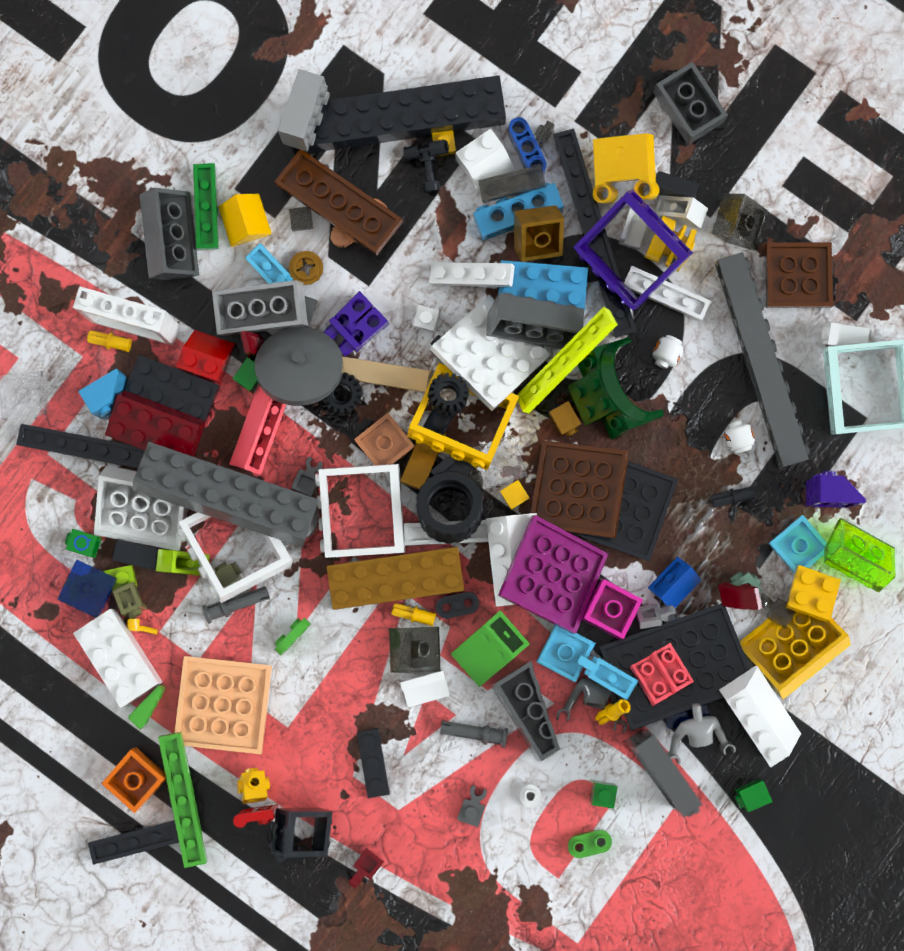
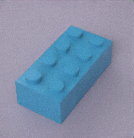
M501 260V263L513 264L515 268L512 287H499L498 294L511 293L518 297H532L535 300L554 301L556 304L575 305L577 308H583L585 311L588 268Z

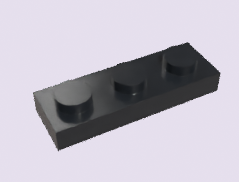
M379 728L358 731L357 738L367 797L374 798L390 795Z

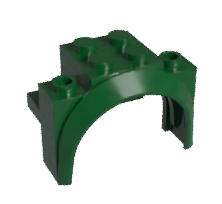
M628 337L595 347L578 364L583 378L567 386L584 425L587 426L602 420L611 440L664 416L663 410L648 412L635 406L625 395L618 382L614 366L615 354L621 346L632 342Z

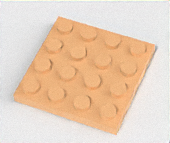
M184 656L175 733L182 731L184 746L262 754L273 665Z

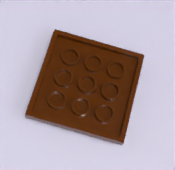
M542 441L530 514L537 513L538 517L569 533L616 539L629 452L626 450Z

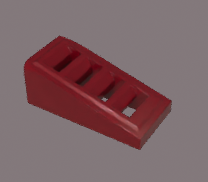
M242 331L240 335L244 352L249 359L254 360L259 348L264 343L263 337L259 334Z

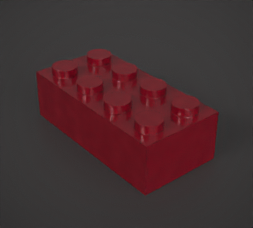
M124 391L117 394L105 436L142 450H146L148 442L195 457L206 421Z

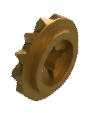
M301 251L292 257L289 263V273L293 280L301 281L303 285H312L319 281L323 273L322 260L314 252ZM304 260L308 266H312L309 269L310 276H307L305 271H299L303 268Z

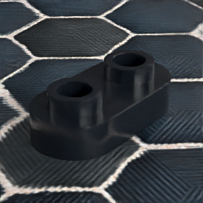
M472 592L442 597L436 603V612L445 619L471 614L478 609L479 599ZM466 599L472 600L471 607L464 606ZM445 603H448L451 606V610L449 612H445L442 609V606Z

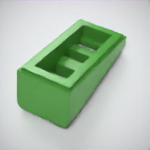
M158 685L128 716V719L140 730L147 725L166 689L164 685Z

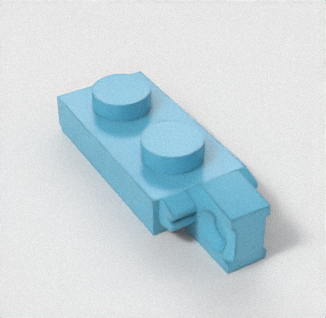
M259 243L245 257L269 284L293 280L290 276L291 274L262 243Z
M581 655L577 661L579 665L586 668L584 674L590 679L628 700L638 683V680L595 656L591 661Z

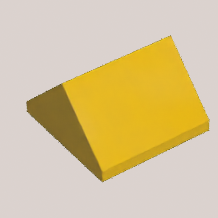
M235 194L218 206L231 248L272 235L259 194Z

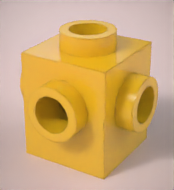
M258 768L246 769L245 773L241 774L240 780H237L238 794L242 793L243 804L263 802L267 799V790H270L269 777H265L264 770L258 771Z

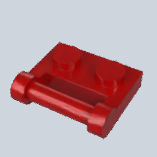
M278 804L243 809L234 817L233 823L238 828H242L247 822L258 821V824L271 823V820L275 818L276 808H279Z

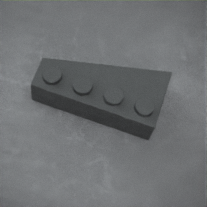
M529 661L493 683L491 687L536 760L543 761L560 750L547 713L545 701L542 698L532 661Z

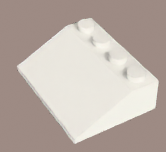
M106 466L98 479L94 535L179 551L182 540L177 530H179V521L187 518L188 509L133 491V480L137 471Z

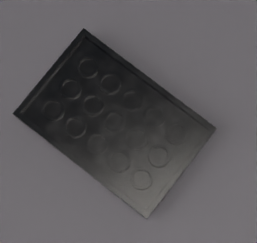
M722 603L599 647L604 661L635 678L630 670L633 664L671 643L694 681L654 706L650 703L640 684L637 683L627 700L630 704V711L624 714L630 731L692 710V705L695 703H700L703 706L724 698L719 689L750 670L725 606H722ZM617 695L619 700H624V698Z

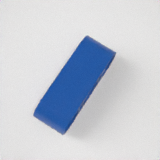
M516 117L509 123V138L529 178L539 180L545 175L546 160L527 121L522 117ZM520 126L524 131L522 133H515L513 128ZM529 145L533 150L531 152H524L522 147ZM539 164L542 170L538 172L533 171L531 166Z

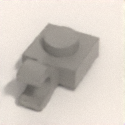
M657 604L641 606L636 613L640 629L662 626V621L667 623L676 620L674 615L676 611L672 605L664 608H658Z

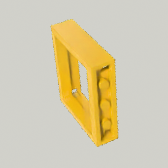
M438 363L409 426L407 437L416 440L418 444L423 443L430 446L436 452H445L455 460H464L471 463L475 468L478 466L488 471L519 396L511 393L498 405L506 409V412L489 451L485 454L419 426V422L428 405V391L434 378L437 379V376L440 374L444 377L445 373H449V377H452L453 372L446 365ZM469 389V393H468V394H471V395L477 397V396Z

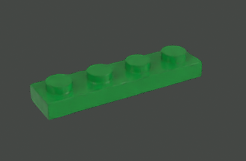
M215 163L193 164L196 249L216 250L219 249Z

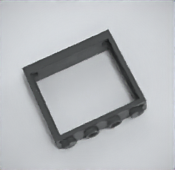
M643 728L626 740V743L671 807L683 818L697 814L700 811L699 807L703 805L654 734Z

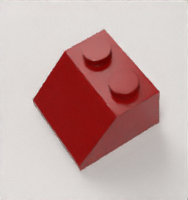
M194 330L182 348L176 367L181 371L221 385L235 344Z

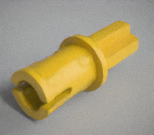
M91 330L87 336V342L105 346L108 350L113 348L129 352L132 345V339L115 336L111 332L106 334Z
M394 603L392 615L411 620V623L416 621L432 627L436 613L417 609L418 606L414 608L399 603Z
M621 699L615 704H608L604 710L598 712L595 720L600 725L610 721H617L621 715L630 711V704L625 699Z

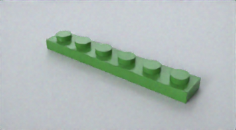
M182 731L160 735L158 740L184 868L206 864L208 861Z

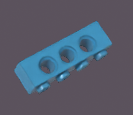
M548 182L537 186L536 190L530 192L528 190L521 191L516 194L517 197L511 199L508 197L502 198L496 202L497 204L490 207L488 205L478 207L473 214V218L482 241L514 230V213L512 208L515 206H519L523 210L539 208L532 204L534 199L543 201V205L540 207L557 205L560 212H563L564 206L555 183L550 185ZM498 213L503 216V220L496 222L491 217Z

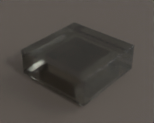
M308 207L289 209L292 232L314 229L311 209Z

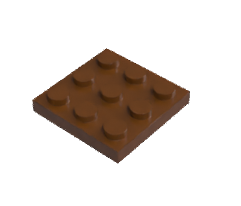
M777 242L765 244L766 308L833 307L832 242Z

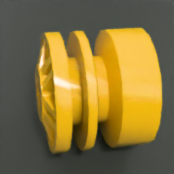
M663 215L662 220L692 251L697 230L692 228L687 237L684 235L687 225L684 224L679 232L674 231L676 220ZM654 234L645 258L658 263L662 256L665 255L667 256L665 267L668 268L672 259L677 260L678 257ZM687 260L676 270L677 272H679L680 268L687 262Z

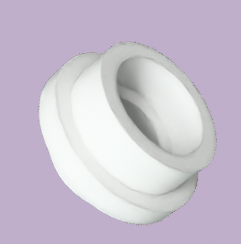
M528 784L520 790L519 797L522 804L527 807H534L540 803L542 794L537 786ZM533 792L535 794L534 799L528 800L526 798L527 793Z

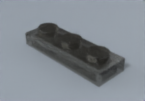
M541 164L478 180L483 203L546 188Z

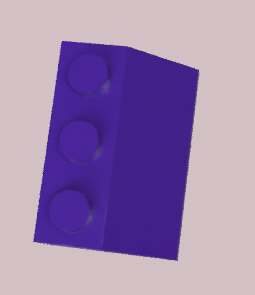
M823 471L813 475L812 479L806 481V507L851 508L866 503V498L844 476L836 475L835 471Z

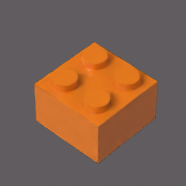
M135 747L125 755L101 784L132 812L136 813L166 781V775L161 768Z

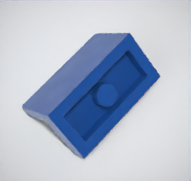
M677 556L651 583L648 589L662 600L666 606L672 605L676 608L701 582V578L690 565Z

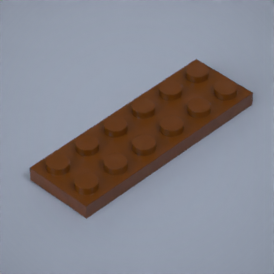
M301 149L274 181L276 186L375 255H378L403 223L401 217Z

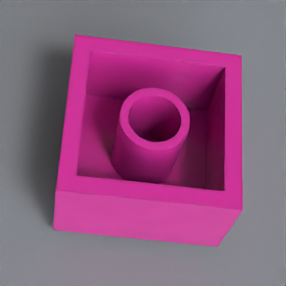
M606 579L599 580L582 620L618 640L624 639L643 599Z

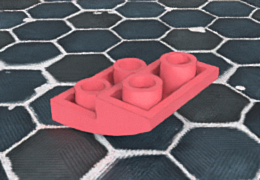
M671 643L630 667L652 706L694 682Z

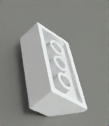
M537 513L486 518L496 607L515 605L499 597L498 594L532 515H537Z
M757 665L719 689L770 767L791 754L801 733Z

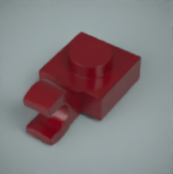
M366 847L353 864L357 872L352 876L348 884L356 889L365 876L371 880L384 861Z

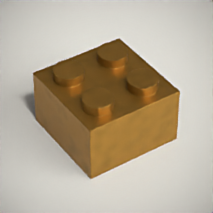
M557 205L514 211V250L521 262L563 256L564 217Z

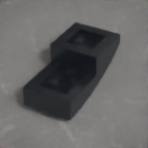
M116 539L111 560L156 570L159 548Z

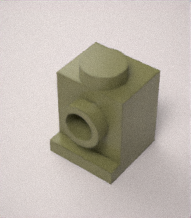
M236 561L228 565L224 562L214 568L216 571L214 573L223 589L242 579L240 576L242 570Z

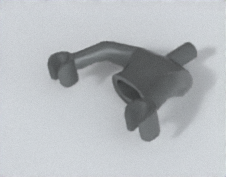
M583 678L574 687L564 708L557 712L556 719L558 721L559 714L564 713L567 716L566 722L569 720L570 711L582 692L584 693V705L605 709L609 697L611 704L618 702V696L594 680ZM620 716L617 721H614L612 729L615 732L616 725L620 724L623 726L622 733H624L627 729V724Z

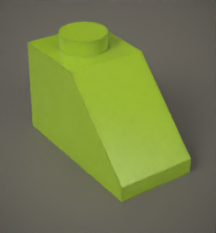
M158 549L156 571L201 576L198 570L201 566L197 560H192L188 552ZM204 554L209 562L210 555Z

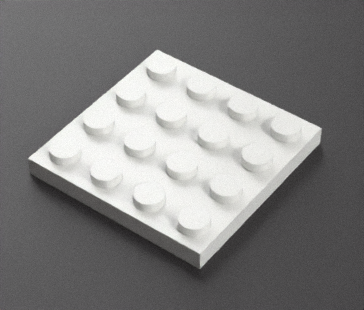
M488 295L435 342L430 350L458 378L459 376L462 377V382L466 381L467 387L492 411L550 357V354L540 345L486 336L488 311L495 301Z

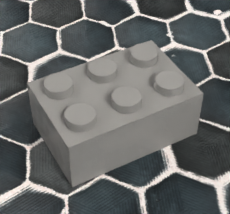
M298 69L278 128L283 144L304 151H308L309 145L313 146L316 138L314 130L316 125L319 126L322 121L323 113L321 110L323 105H327L330 95L324 76Z

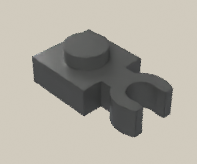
M308 457L305 465L306 471L299 469L291 490L312 497L316 488L315 473H318L319 469L322 468V462L320 461L317 467H311L312 458Z
M473 784L470 788L471 799L464 798L457 820L478 827L485 805L481 804L480 800L486 797L487 790L484 788L481 795H476L474 793L476 785Z

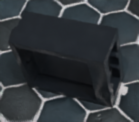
M276 808L271 854L284 858L328 857L333 811L322 808ZM296 817H315L312 849H293Z

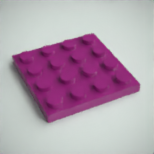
M532 515L498 596L572 634H576L608 553L537 515Z

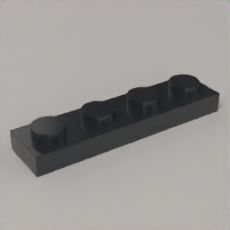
M175 820L94 840L88 842L92 864L95 865L179 843Z

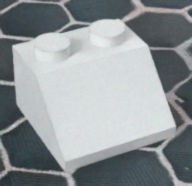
M491 128L456 152L457 163L480 194L515 170L503 144Z

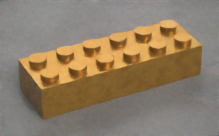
M458 547L327 566L333 610L464 591Z

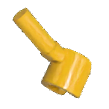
M128 619L127 628L130 631H144L157 635L158 629L140 626V619Z

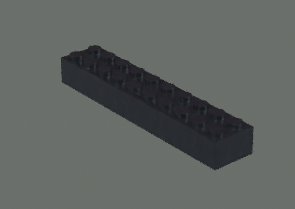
M500 75L328 100L327 105H323L321 110L323 113L322 121L319 126L316 125L314 133H316L313 146L309 145L308 151L305 152L310 154L432 136V133L451 130L459 132L505 125L506 112ZM292 147L293 152L296 155L300 149Z

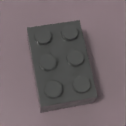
M693 62L660 81L655 86L654 95L687 145L723 124L728 116Z

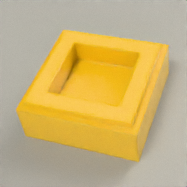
M519 480L500 491L511 510L530 499Z

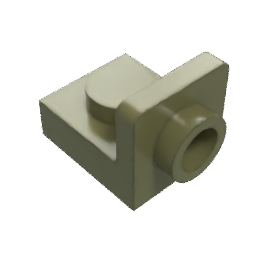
M134 582L113 590L121 615L135 618L140 616L143 610L147 609L146 605L142 603Z

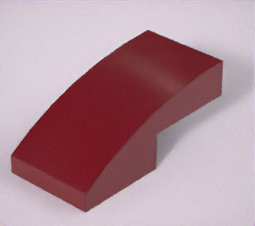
M727 582L718 585L722 606L743 610L762 609L758 587L746 583L736 586Z

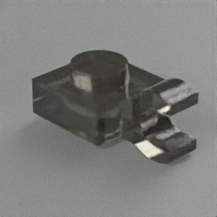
M761 593L762 608L769 611L766 618L786 629L797 611L785 608L787 602L778 597L773 602L768 596Z

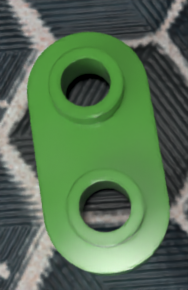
M306 618L302 620L296 619L289 627L292 631L287 636L281 635L274 643L277 646L274 650L282 656L307 630L311 623Z
M597 829L572 836L567 846L573 857L584 858L608 851L612 845V839L607 831ZM604 838L605 843L601 846L598 845L597 840ZM576 844H583V849L577 851L575 849Z

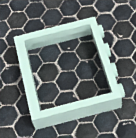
M904 340L823 348L831 435L904 428ZM894 348L901 421L844 427L837 353Z

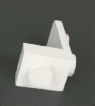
M826 322L821 338L823 339V344L834 346L868 343L870 329Z

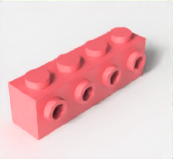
M259 384L229 465L261 475L286 404L270 398L261 389Z

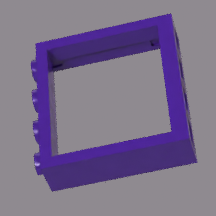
M634 190L627 191L573 247L580 256L579 258L584 262L586 261L592 267L591 271L597 277H602L606 282V287L611 292L617 293L621 298L622 304H626L632 310L640 307L693 254L684 242ZM627 205L678 257L639 297L627 287L589 246L595 237Z

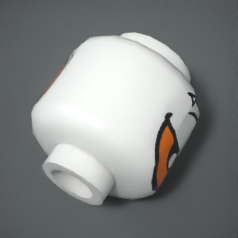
M670 335L659 338L652 351V357L656 360L655 364L664 369H667L668 366H677L684 352V348L681 345L682 342Z
M742 421L729 424L730 429L724 432L728 449L732 452L735 451V454L752 450L751 446L755 444V438L749 424H742Z

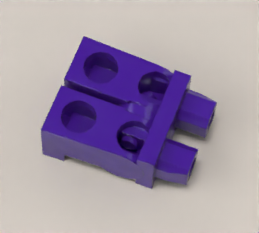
M359 291L329 320L330 325L323 333L333 340L339 335L345 339L338 347L346 357L354 350L358 352L376 334L390 324Z

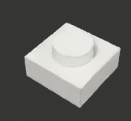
M418 305L413 327L434 332L439 310Z

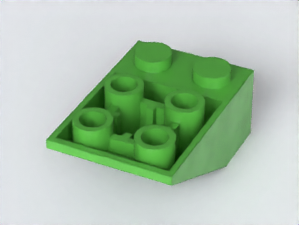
M500 610L455 649L451 655L480 687L530 643Z

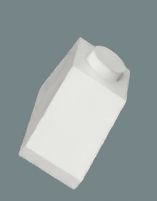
M660 195L655 213L661 219L664 215L676 220V224L680 226L685 224L690 228H701L708 208L692 197Z

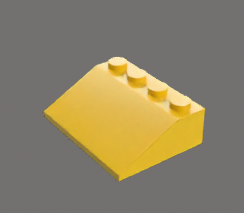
M785 604L740 641L747 659L754 667L758 666L771 688L782 700L851 645L849 635L832 617L829 622H825L785 608Z

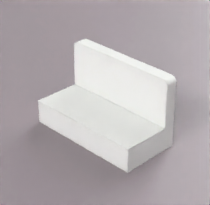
M631 208L629 209L618 244L639 250L647 224Z
M443 670L400 682L408 707L450 695Z

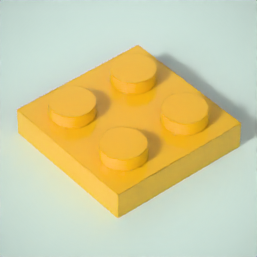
M801 565L797 566L785 608L829 622L841 579Z

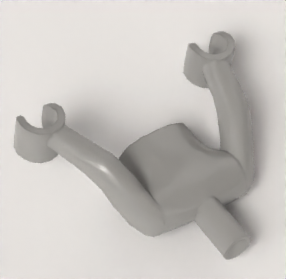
M695 703L692 705L693 719L686 720L678 726L671 739L670 752H667L671 759L675 758L676 763L679 765L681 759L677 754L683 736H688L690 746L703 747L713 743V731L720 742L719 748L724 755H726L725 750L727 747L730 746L732 753L736 752V748L727 740L718 719L715 716L702 717L701 704Z

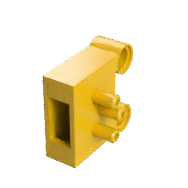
M643 133L593 139L595 172L593 198L595 201L605 204L614 203L618 198V190L612 183L638 181L634 186V191L642 199L653 200L658 196L659 186L656 183L653 134ZM648 184L650 192L648 195H645L643 189ZM607 188L609 194L608 197L604 199L602 194L603 191Z

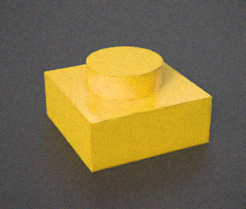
M453 130L432 133L433 141L447 140L449 146L448 154H456Z

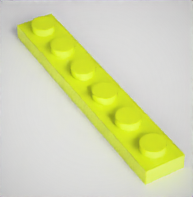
M603 307L517 394L519 396L518 403L523 412L529 414L618 325L609 309Z

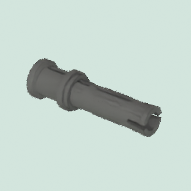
M266 586L230 598L223 603L219 601L208 606L204 604L202 609L207 623L210 624L212 620L217 618L229 617L236 610L269 600L270 596Z
M442 720L440 734L479 740L484 745H487V743L501 745L502 748H505L508 728L502 730L490 728V725L477 727Z

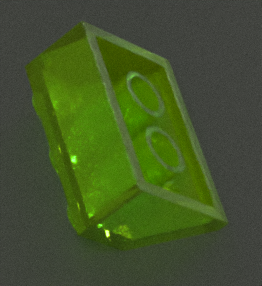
M840 518L824 548V563L879 593L896 578L895 548Z

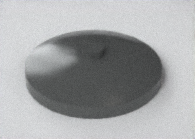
M293 327L273 334L261 345L255 358V373L258 384L270 398L286 405L304 406L321 401L335 390L342 378L343 359L338 345L327 334L313 328Z

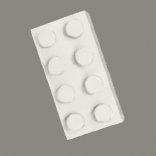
M109 609L73 633L120 708L128 706L163 683L135 637L127 628L117 609Z

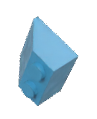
M116 368L78 392L91 414L100 419H109L117 394L124 392L128 378Z

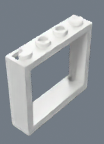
M80 286L73 308L91 323L174 346L180 327L164 310ZM155 312L161 314L160 319L153 317Z
M399 464L319 469V474H316L315 480L316 487H320V496H317V499H319L317 506L318 509L322 510V517L319 518V530L323 531L324 538L320 540L321 553L325 552V558L405 552ZM390 472L395 546L332 550L327 476Z
M197 512L179 521V530L177 532L180 535V539L182 542L187 541L190 547L187 549L193 561H198L201 566L198 568L200 575L204 580L208 579L211 584L208 587L214 598L218 597L221 603L292 566V559L281 540L264 535L278 561L223 589L190 530V527L210 518V516Z

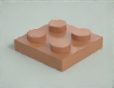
M389 413L385 414L354 439L374 465L395 464L415 448V445Z

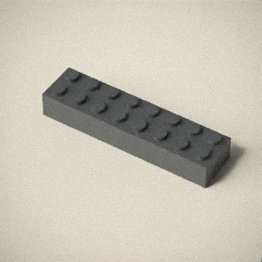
M148 442L133 480V491L302 548L319 499Z

